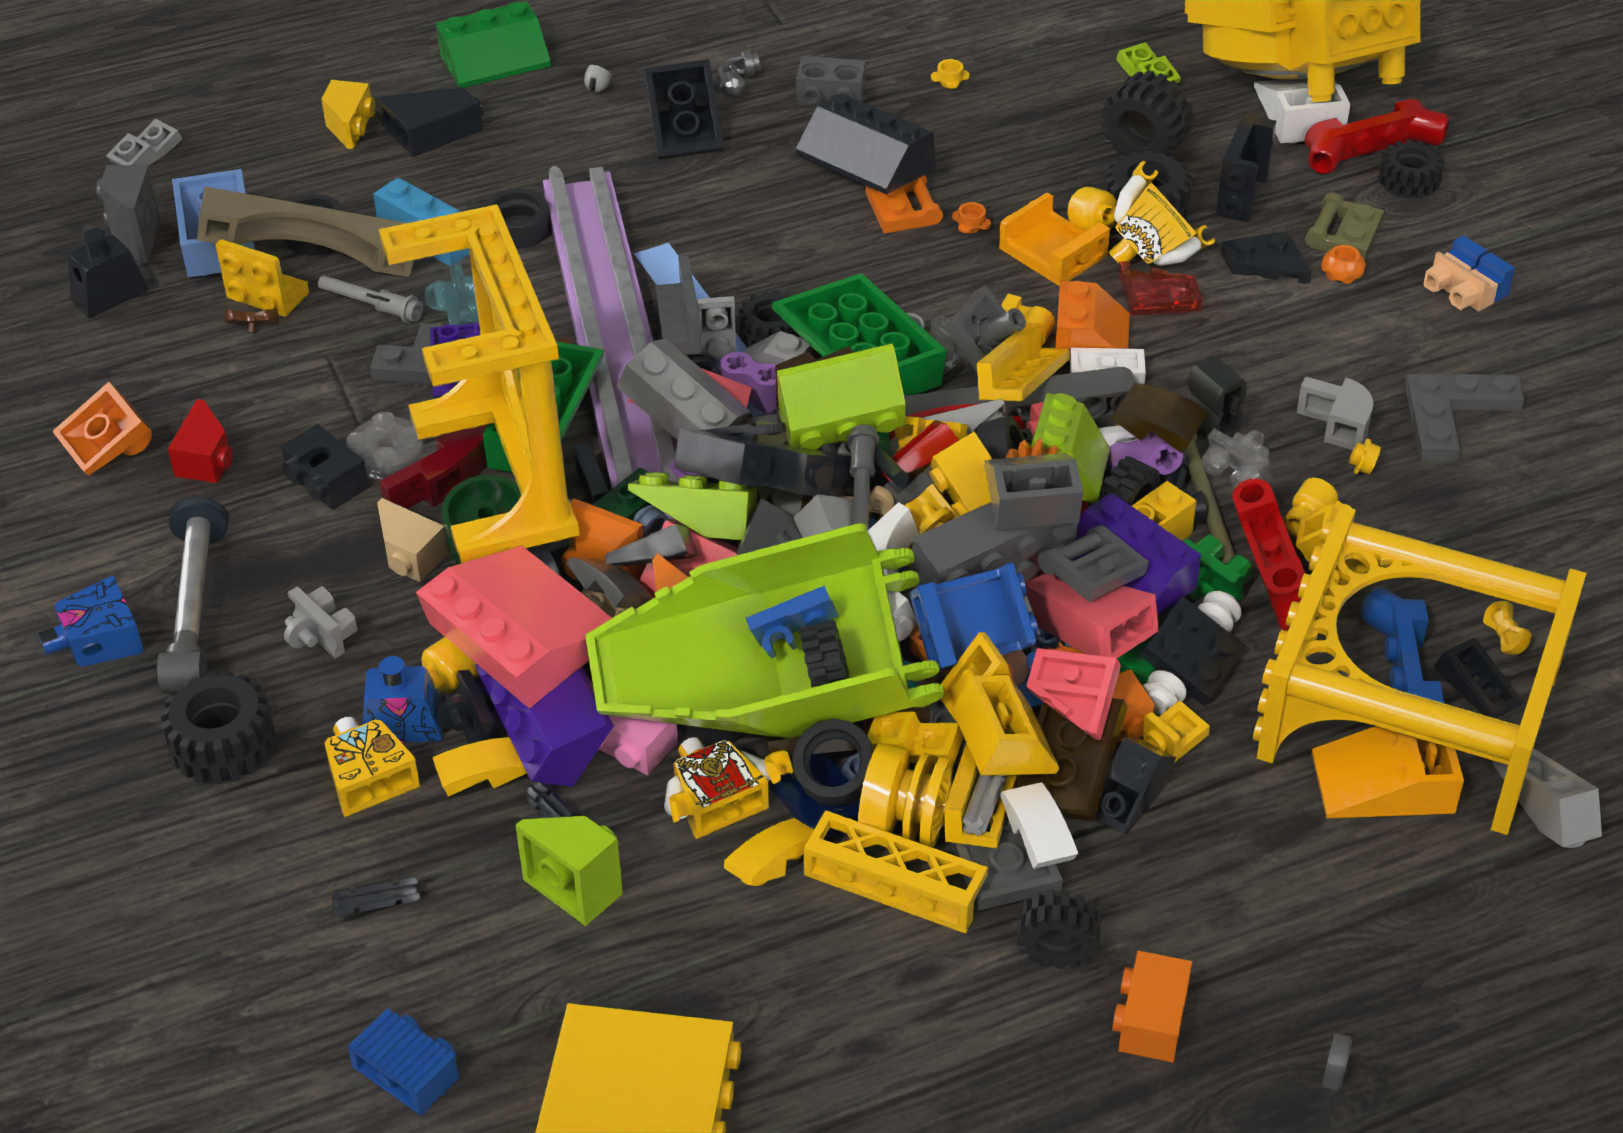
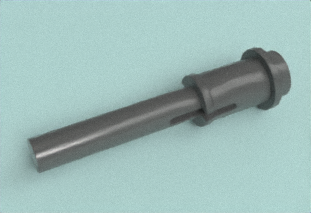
M858 425L853 427L852 432L848 435V443L851 445L849 474L854 477L853 524L863 523L868 528L870 478L875 473V446L879 444V436L872 426Z

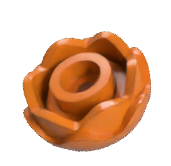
M1339 245L1330 249L1324 255L1321 263V269L1325 271V275L1329 280H1338L1345 284H1350L1356 279L1361 278L1366 267L1363 255L1356 248L1349 245Z

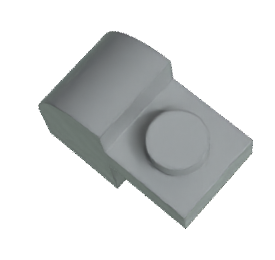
M1305 376L1300 389L1297 414L1326 421L1327 426L1324 438L1326 443L1353 450L1357 442L1362 444L1365 442L1373 410V398L1370 392L1363 385L1350 378H1345L1343 385L1338 386Z

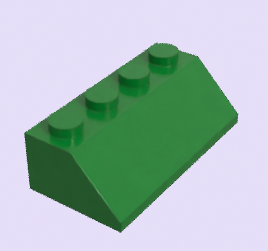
M556 341L559 359L551 360L561 442L605 355L604 349ZM490 423L483 433L487 467L512 472L494 423Z

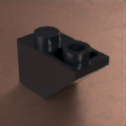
M1124 737L1111 763L1095 819L1124 834H1128L1159 796L1176 760V756L1140 738Z

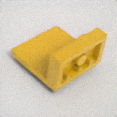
M220 239L215 244L227 298L262 310L274 309L278 311L280 316L286 317L309 294L307 281L282 274L280 261L276 256Z

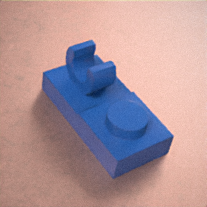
M822 586L746 617L750 631L759 645L763 646L770 658H774L776 653L773 645L778 639H786L790 648L794 650L797 648V640L793 633L800 631L802 627L828 622L839 617L827 589L825 586Z

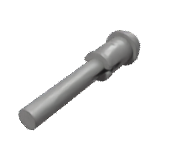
M322 275L318 281V287L374 305L377 311L401 317V320L408 324L411 321L417 322L423 313V304L416 296L404 297L384 289L376 292Z

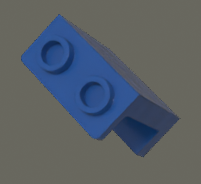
M1013 563L1005 564L995 570L939 584L931 582L919 585L909 593L927 659L938 662L939 672L952 669L979 632H985L1001 655L1025 650L1036 644L1035 636L1038 635L1037 622L1033 613L1027 611L1023 597L1026 595L1025 581L1022 574L1016 572Z

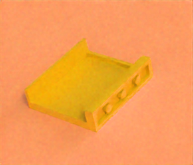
M567 1003L535 1133H726V1122L721 1121L722 1110L731 1109L734 1093V1081H728L730 1069L738 1070L741 1058V1042L734 1041L733 1022Z

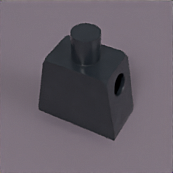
M94 228L84 233L86 245L72 251L68 256L71 300L89 319L148 291L145 280L130 250L114 235L106 236L103 229Z

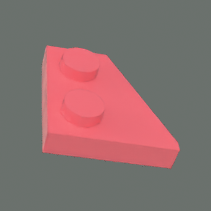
M1037 648L1026 687L1034 696L1092 738L1101 740L1121 664L1117 658Z

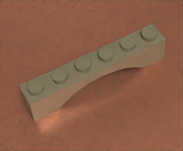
M204 187L199 213L198 241L216 244L220 239L238 245L265 239L304 241L342 252L360 261L375 272L403 277L410 276L414 261L389 265L380 240L379 229L406 224L405 222Z

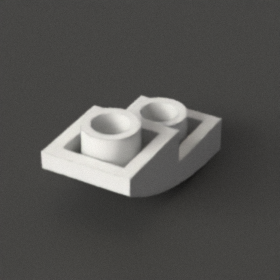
M1042 782L1001 792L1000 796L1013 833H1021L1033 869L1070 861L1078 855L1068 826L1057 804Z

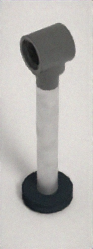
M192 496L183 498L176 502L170 510L169 528L175 536L185 542L173 643L167 647L166 652L159 653L157 661V676L161 693H174L178 686H186L189 684L188 680L196 676L198 679L206 677L207 673L204 652L198 646L208 544L224 537L228 531L229 514L226 508L218 501L207 497Z

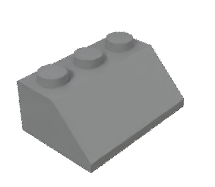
M666 338L650 342L628 362L617 384V388L677 440L680 429L706 430L740 425L751 413Z

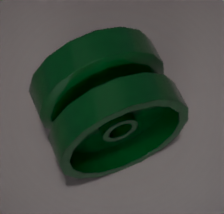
M481 475L468 478L459 483L445 497L441 512L451 557L457 565L461 564V561L452 546L451 526L499 515L512 509L522 496L516 482L503 476Z

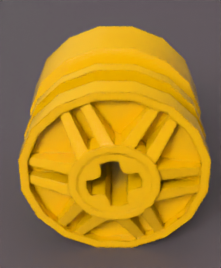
M884 743L877 744L870 759L863 783L858 822L893 833L898 821H902L903 838L914 841L920 829V844L933 848L938 841L943 826H945L944 807L953 783V759L940 757L933 769L932 755L923 753L914 770H911L910 753L907 748Z

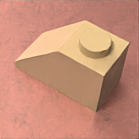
M382 498L377 504L389 568L401 576H407L421 582L449 554L445 526Z

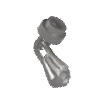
M743 51L740 56L731 57L725 64L719 66L718 72L721 78L719 90L725 93L727 97L737 99L744 91V87L748 83L741 75L746 74V77L755 76V72L761 71L757 52ZM742 62L743 69L737 70L734 63Z

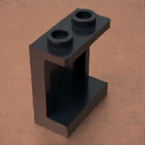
M1243 114L1222 161L1216 216L1249 222L1252 214L1256 181L1266 183L1269 177L1277 120Z

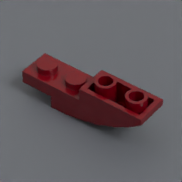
M488 424L472 429L446 433L435 439L436 452L379 481L382 498L406 509L424 500L433 508L443 503L445 497L456 485L468 478L479 476L487 467L483 433Z

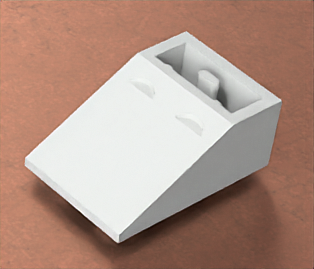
M1280 79L1254 82V88L1268 118L1277 120L1275 133L1280 144H1293L1305 141L1308 130L1316 123L1324 120L1337 118L1342 125L1347 124L1350 103L1340 84L1335 83V93L1331 94L1332 99L1330 101L1313 102L1311 101V95H1308L1307 79Z

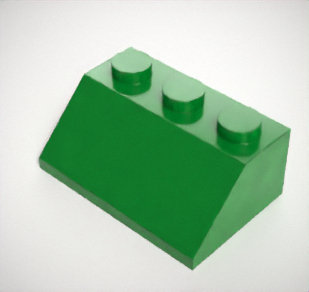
M527 1L513 2L508 6L492 10L484 9L475 14L451 17L446 21L436 23L440 56L459 88H466L551 66L538 18Z

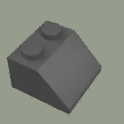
M106 165L102 179L97 181V196L99 200H103L105 207L104 224L107 228H110L111 234L117 237L130 250L133 258L140 263H148L161 221L148 165Z

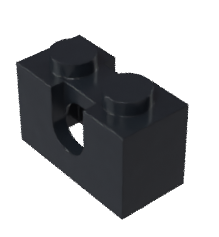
M319 424L281 445L284 457L282 467L286 476L292 482L297 481L302 486L305 485L308 493L314 500H321L332 510L369 488L365 460Z

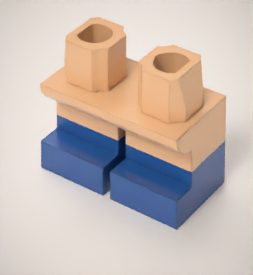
M1462 235L1454 240L1452 250L1446 254L1436 252L1434 264L1426 271L1423 284L1425 288L1433 293L1441 289L1449 292L1451 304L1459 310L1471 306L1479 312L1509 295L1515 267L1493 253H1487L1485 248Z

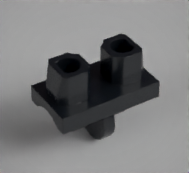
M459 670L456 676L459 681L458 688L453 694H445L441 698L442 702L435 710V716L439 724L444 728H455L456 731L463 730L469 744L489 740V738L506 737L507 731L497 711L489 710L494 708V704L483 682H475L470 670Z

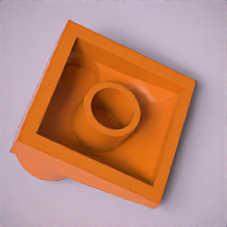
M110 382L52 431L88 476L105 466L121 453L131 456L146 449L152 438V430Z
M573 498L570 505L578 522L580 536L569 538V548L561 558L564 570L570 578L579 581L567 565L570 557L606 561L604 557L607 553L643 538L642 524ZM645 564L618 567L628 572L639 582L646 566Z

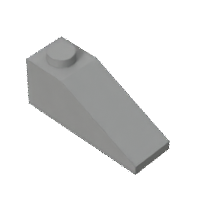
M1533 748L1518 801L1538 830L1560 846L1566 848L1579 847L1585 841L1602 837L1599 788ZM1492 760L1501 777L1505 779L1508 765Z

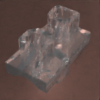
M1214 428L1208 435L1210 447L1201 459L1206 472L1219 477L1228 466L1235 469V472L1230 476V481L1234 488L1247 479H1263L1269 485L1274 480L1273 476L1269 474L1271 463L1267 456L1270 450L1262 446L1264 441V434L1253 429L1246 436L1237 432L1231 438Z

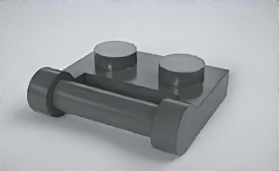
M1098 525L1088 530L1086 536L1059 549L1050 548L1038 556V564L1045 574L1057 575L1088 602L1145 575L1149 564L1148 560L1103 525ZM1094 550V552H1092V553H1089V554H1087V555H1085V556H1083V557H1081V558H1079V559H1077V560H1075V561H1073V562L1071 561V560H1074V559H1076V558H1078V557H1080V556H1082V555H1084V554H1086V553H1088V552Z

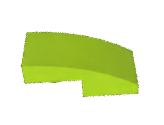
M1146 42L1118 51L1116 60L1129 76H1133L1140 71L1143 74L1146 71H1154L1156 76L1160 73L1166 75L1167 80L1170 82L1174 80L1176 83H1179L1181 77L1166 56L1157 58Z

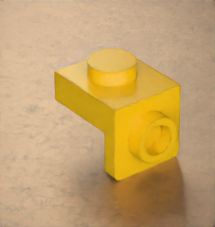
M1179 700L1159 717L1151 711L1144 716L1143 738L1144 741L1176 756V762L1209 735L1210 725Z

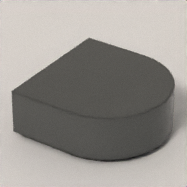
M1334 1032L1322 1087L1338 1091V1088L1341 1089L1353 1040L1351 1036Z

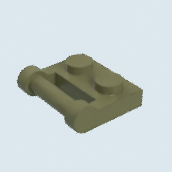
M1327 193L1321 202L1322 210L1315 225L1306 234V244L1313 249L1325 252L1339 245H1349L1356 248L1365 260L1382 223L1384 210L1373 208L1366 204L1343 201L1339 194ZM1334 216L1343 218L1335 236L1327 233Z

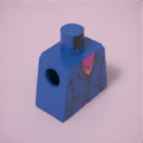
M114 576L103 579L58 601L54 607L60 625L38 632L46 655L70 648L76 664L81 667L144 652L137 625Z
M389 656L380 662L379 668L367 670L362 725L373 720H381L401 743L442 741V726L435 716V710L441 703V700L427 668L423 666L405 667L402 658Z

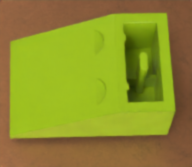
M646 472L645 475H639L638 480L628 484L630 492L706 538L742 540L756 507L757 486L739 485L719 480V484L708 483V477L703 475H685V477H680L679 481L669 480V473Z

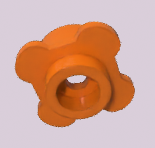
M964 203L952 214V219L959 224L958 230L961 233H977L981 229L987 230L991 227V221L986 219V209L979 203Z

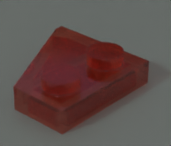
M1119 261L1118 274L1131 316L1201 311L1202 296L1194 276L1180 273L1172 274L1166 270L1151 267L1150 274L1131 270V262Z

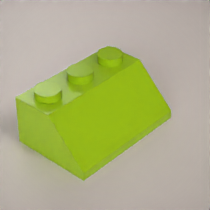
M893 343L777 371L779 415L781 422L785 423L786 426L785 434L789 446L816 450L822 445L839 441L848 442V435L852 432V428L858 425H869L876 432L882 433L891 432L897 427L905 426L906 404Z
M1047 393L1031 447H1034L1036 440L1041 438L1043 441L1042 448L1048 449L1056 444L1058 448L1057 454L1067 453L1076 459L1083 490L1082 500L1095 504L1099 498L1110 447L1084 403L1077 402L1075 398L1067 394L1057 393L1054 395Z

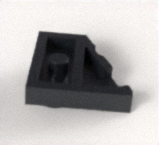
M1288 231L1273 232L1253 237H1241L1222 241L1220 253L1232 274L1257 275L1262 278L1277 280V274L1280 273L1299 276L1298 283H1310L1311 270Z

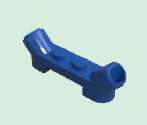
M1385 587L1372 589L1362 602L1361 619L1387 636L1385 639L1386 661H1392L1393 665L1390 671V687L1444 703L1440 681H1423L1417 648L1423 647L1429 621L1425 601L1423 599H1402Z

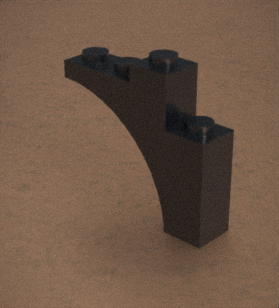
M679 430L674 468L739 485L768 486L800 495L816 496L820 494L830 496V494L854 496V477L849 474L851 454L786 446L710 431ZM875 463V473L870 478V491L874 488L878 466Z

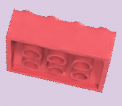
M523 546L448 567L416 592L429 624L528 708H531L589 661L585 634L612 619L611 616Z

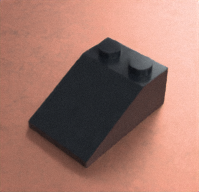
M710 60L644 68L658 159L723 151L724 143Z

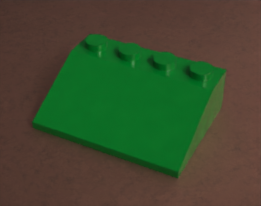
M862 273L772 302V309L822 357L848 346L854 352H859L893 343L904 395H916L942 385L947 350Z

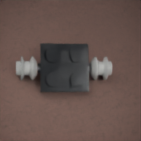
M1211 591L1205 596L1204 603H1201L1198 607L1182 596L1159 625V632L1152 635L1139 653L1142 658L1158 669V671L1150 674L1148 683L1143 685V688L1154 702V714L1161 715L1179 700L1182 702L1186 697V692L1205 706L1212 699L1247 647L1229 633L1234 623L1241 617L1240 605L1232 595L1222 591Z

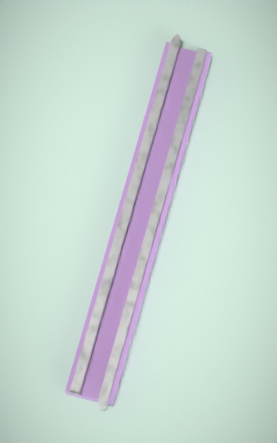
M553 166L549 170V179L543 180L544 197L548 202L549 220L577 344L604 349L605 354L588 387V393L610 490L639 467L648 472L669 473V480L679 481V478L668 468L675 459L678 440L638 405L628 402V397L617 388L626 364L652 342L653 338L610 171L604 172L603 167L589 168L590 181L565 184L563 173L558 167ZM665 513L669 520L674 519L673 517Z

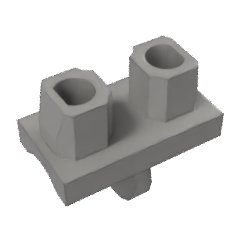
M298 586L290 590L288 596L295 603V610L293 616H289L285 620V625L287 626L284 632L285 641L293 648H302L306 645L313 647L318 642L335 659L344 654L343 640L358 631L354 614L345 607L329 616L328 613L334 611L336 607L330 592L323 586L309 594H305Z

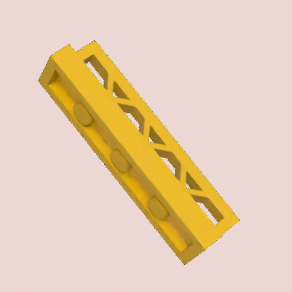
M1026 323L1023 330L1013 333L977 362L979 400L1002 399L1003 401H1023L1070 360V349L1042 348L1040 323Z
M966 742L944 807L945 842L997 849L1007 817L1000 795V799L997 800L989 821L991 826L990 832L985 831L982 835L978 836L974 833L967 834L963 830L964 823L962 818L980 776L978 767ZM1007 775L1001 792L1016 788L1019 775Z
M826 810L804 846L805 876L965 934L973 921L974 901L988 875V867ZM829 828H833L847 833L850 840L834 844L823 839ZM878 844L886 847L890 855L876 859L866 855L863 848ZM920 859L928 862L931 869L916 873L907 870L904 862ZM960 873L971 877L972 880L967 890L948 884L945 877Z

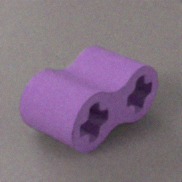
M731 352L722 357L720 361L721 376L752 387L748 402L762 412L771 413L776 408L775 364L758 363L750 355L743 352Z
M1150 431L1143 441L1137 439L1132 442H1118L1111 445L1106 468L1111 474L1110 470L1114 466H1118L1120 459L1130 456L1157 469L1160 474H1170L1181 465L1183 452L1180 453Z

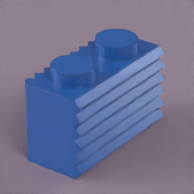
M390 1008L384 1010L347 1046L351 1064L355 1070L419 1115H424L426 1110L432 1107L433 1102H437L440 1096H444L445 1091L450 1089L452 1084L456 1083L459 1078L456 1063L457 1055L452 1046L442 1038L438 1037L433 1040L430 1036L427 1037L412 1017L406 1014L399 1017Z

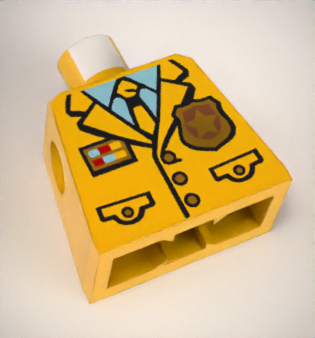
M344 717L336 722L333 727L335 736L328 738L324 744L344 817L420 787L414 756L381 720H373L360 726L353 717Z

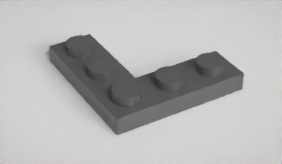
M1407 374L1405 382L1420 460L1458 461L1460 445L1452 410L1522 411L1524 403L1518 375Z

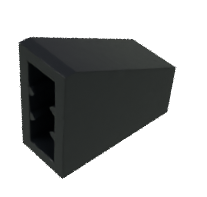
M464 87L388 95L378 98L382 126L412 157L483 130L481 116L484 115L483 106L477 97H473Z

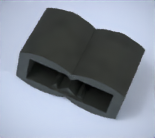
M1216 355L1198 361L1189 372L1188 388L1190 394L1187 399L1208 411L1198 430L1217 446L1237 436L1243 420L1241 406L1246 397L1247 384L1245 379Z

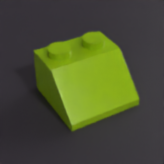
M586 816L522 819L516 824L523 880L583 925L587 926L623 894L618 850L619 842L616 835L604 825L599 826Z

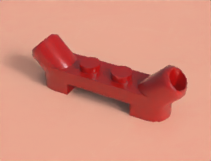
M1408 99L1396 102L1392 113L1344 125L1337 118L1324 120L1313 125L1306 133L1305 145L1310 150L1308 164L1316 173L1329 175L1335 171L1339 161L1387 149V146L1390 144L1395 146L1396 141L1401 140L1403 144L1406 143V140H1412V142L1422 141L1424 144L1439 146L1445 140L1449 126V117L1446 113L1426 109L1417 99Z
M1247 479L1234 489L1233 501L1236 507L1235 511L1270 599L1279 628L1288 631L1290 626L1286 625L1287 616L1292 602L1300 603L1302 599L1298 598V591L1305 571L1299 557H1297L1271 486L1263 479Z

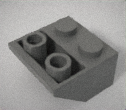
M1067 453L984 461L997 530L1079 523L1083 490L1076 459Z

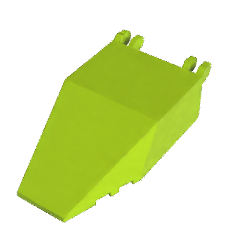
M858 523L698 566L689 572L690 577L670 589L665 586L655 592L656 597L635 610L633 607H630L585 634L597 712L602 715L780 738H794L801 736L806 729L819 721L839 719L853 723L911 707H924L933 702L935 703L945 695L942 684L932 683L909 689L907 680L921 681L938 675L940 670L938 662L927 660L904 666L888 591L900 592L920 583L919 575L916 571L908 570L885 576L883 570H895L915 561L913 551L904 547L878 551L867 526L863 523ZM825 586L839 617L832 620L836 622L850 678L812 688L802 649L801 632L793 633L797 640L796 649L792 650L786 639H778L773 645L776 657L770 658L763 646L759 645L750 631L746 617Z

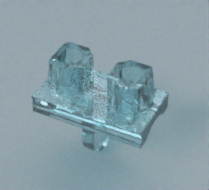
M451 263L449 268L451 274L450 281L437 280L430 284L425 290V301L433 309L447 310L449 324L479 323L473 277L463 275L461 264Z

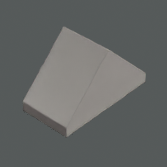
M817 494L793 517L801 537L804 538L852 525L853 499Z

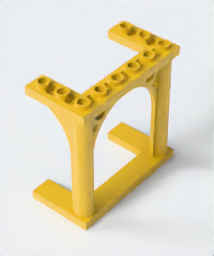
M498 205L379 229L381 244L389 265L469 249L480 335L422 348L424 363L433 387L457 381L460 382L440 398L410 404V417L418 440L494 423L522 496L508 513L451 526L452 538L461 563L518 546L529 548L580 536L578 522L567 496L551 360L559 359L558 347Z
M1340 505L1334 521L1327 519L1323 527L1320 543L1324 544L1323 548L1316 546L1313 551L1309 570L1313 571L1312 574L1304 573L1298 591V598L1302 599L1300 603L1293 601L1286 621V625L1290 626L1288 631L1281 630L1274 650V654L1278 655L1277 660L1269 659L1263 674L1262 683L1269 685V687L1263 689L1257 712L1263 713L1264 716H1259L1253 733V740L1259 742L1256 759L1273 764L1281 742L1291 732L1304 725L1325 720H1351L1379 726L1507 764L1508 768L1491 830L1508 835L1587 573L1570 568L1565 581L1355 523L1356 510ZM1414 577L1444 582L1555 613L1520 726L1386 686L1368 676L1351 661L1339 641L1336 622L1342 606L1353 594L1370 584L1386 579ZM1318 633L1325 635L1326 640H1316ZM1326 652L1331 654L1334 659L1327 664L1319 665L1308 662L1306 657L1313 653ZM1338 671L1346 672L1348 677L1341 675Z

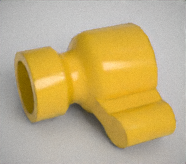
M1308 478L1295 494L1292 501L1293 508L1289 510L1283 521L1288 534L1297 538L1301 518L1330 504H1333L1337 509H1339L1340 505L1351 509L1352 507L1338 501L1336 490L1328 482L1319 478Z

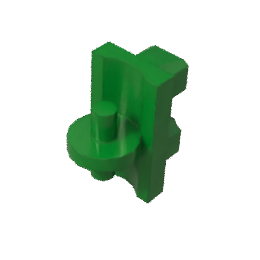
M1208 534L1195 544L1187 538L1184 543L1201 554L1197 588L1188 594L1187 597L1197 600L1211 591H1222L1232 595L1239 603L1244 598L1242 586L1252 576L1250 561L1238 554L1224 564L1219 560L1225 554L1224 546L1218 539Z

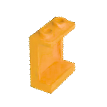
M1045 193L1001 221L999 249L1060 286V281H1070L1108 256L1110 228L1099 222L1087 231L1080 229L1053 211V195Z

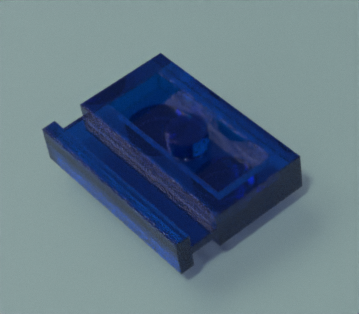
M825 753L811 755L810 769L815 780L830 787L841 786L849 782ZM786 773L776 784H773L770 780L771 790L797 820L812 829H815L825 810L858 821L860 798L851 804L830 806L818 803L808 796L794 773ZM829 828L825 837L832 833H834V835H837L841 831Z

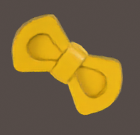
M1498 601L1492 603L1486 609L1483 623L1496 631L1500 638L1501 651L1504 654H1520L1528 647L1532 633L1528 629L1520 628L1518 623L1513 620V604L1509 601Z

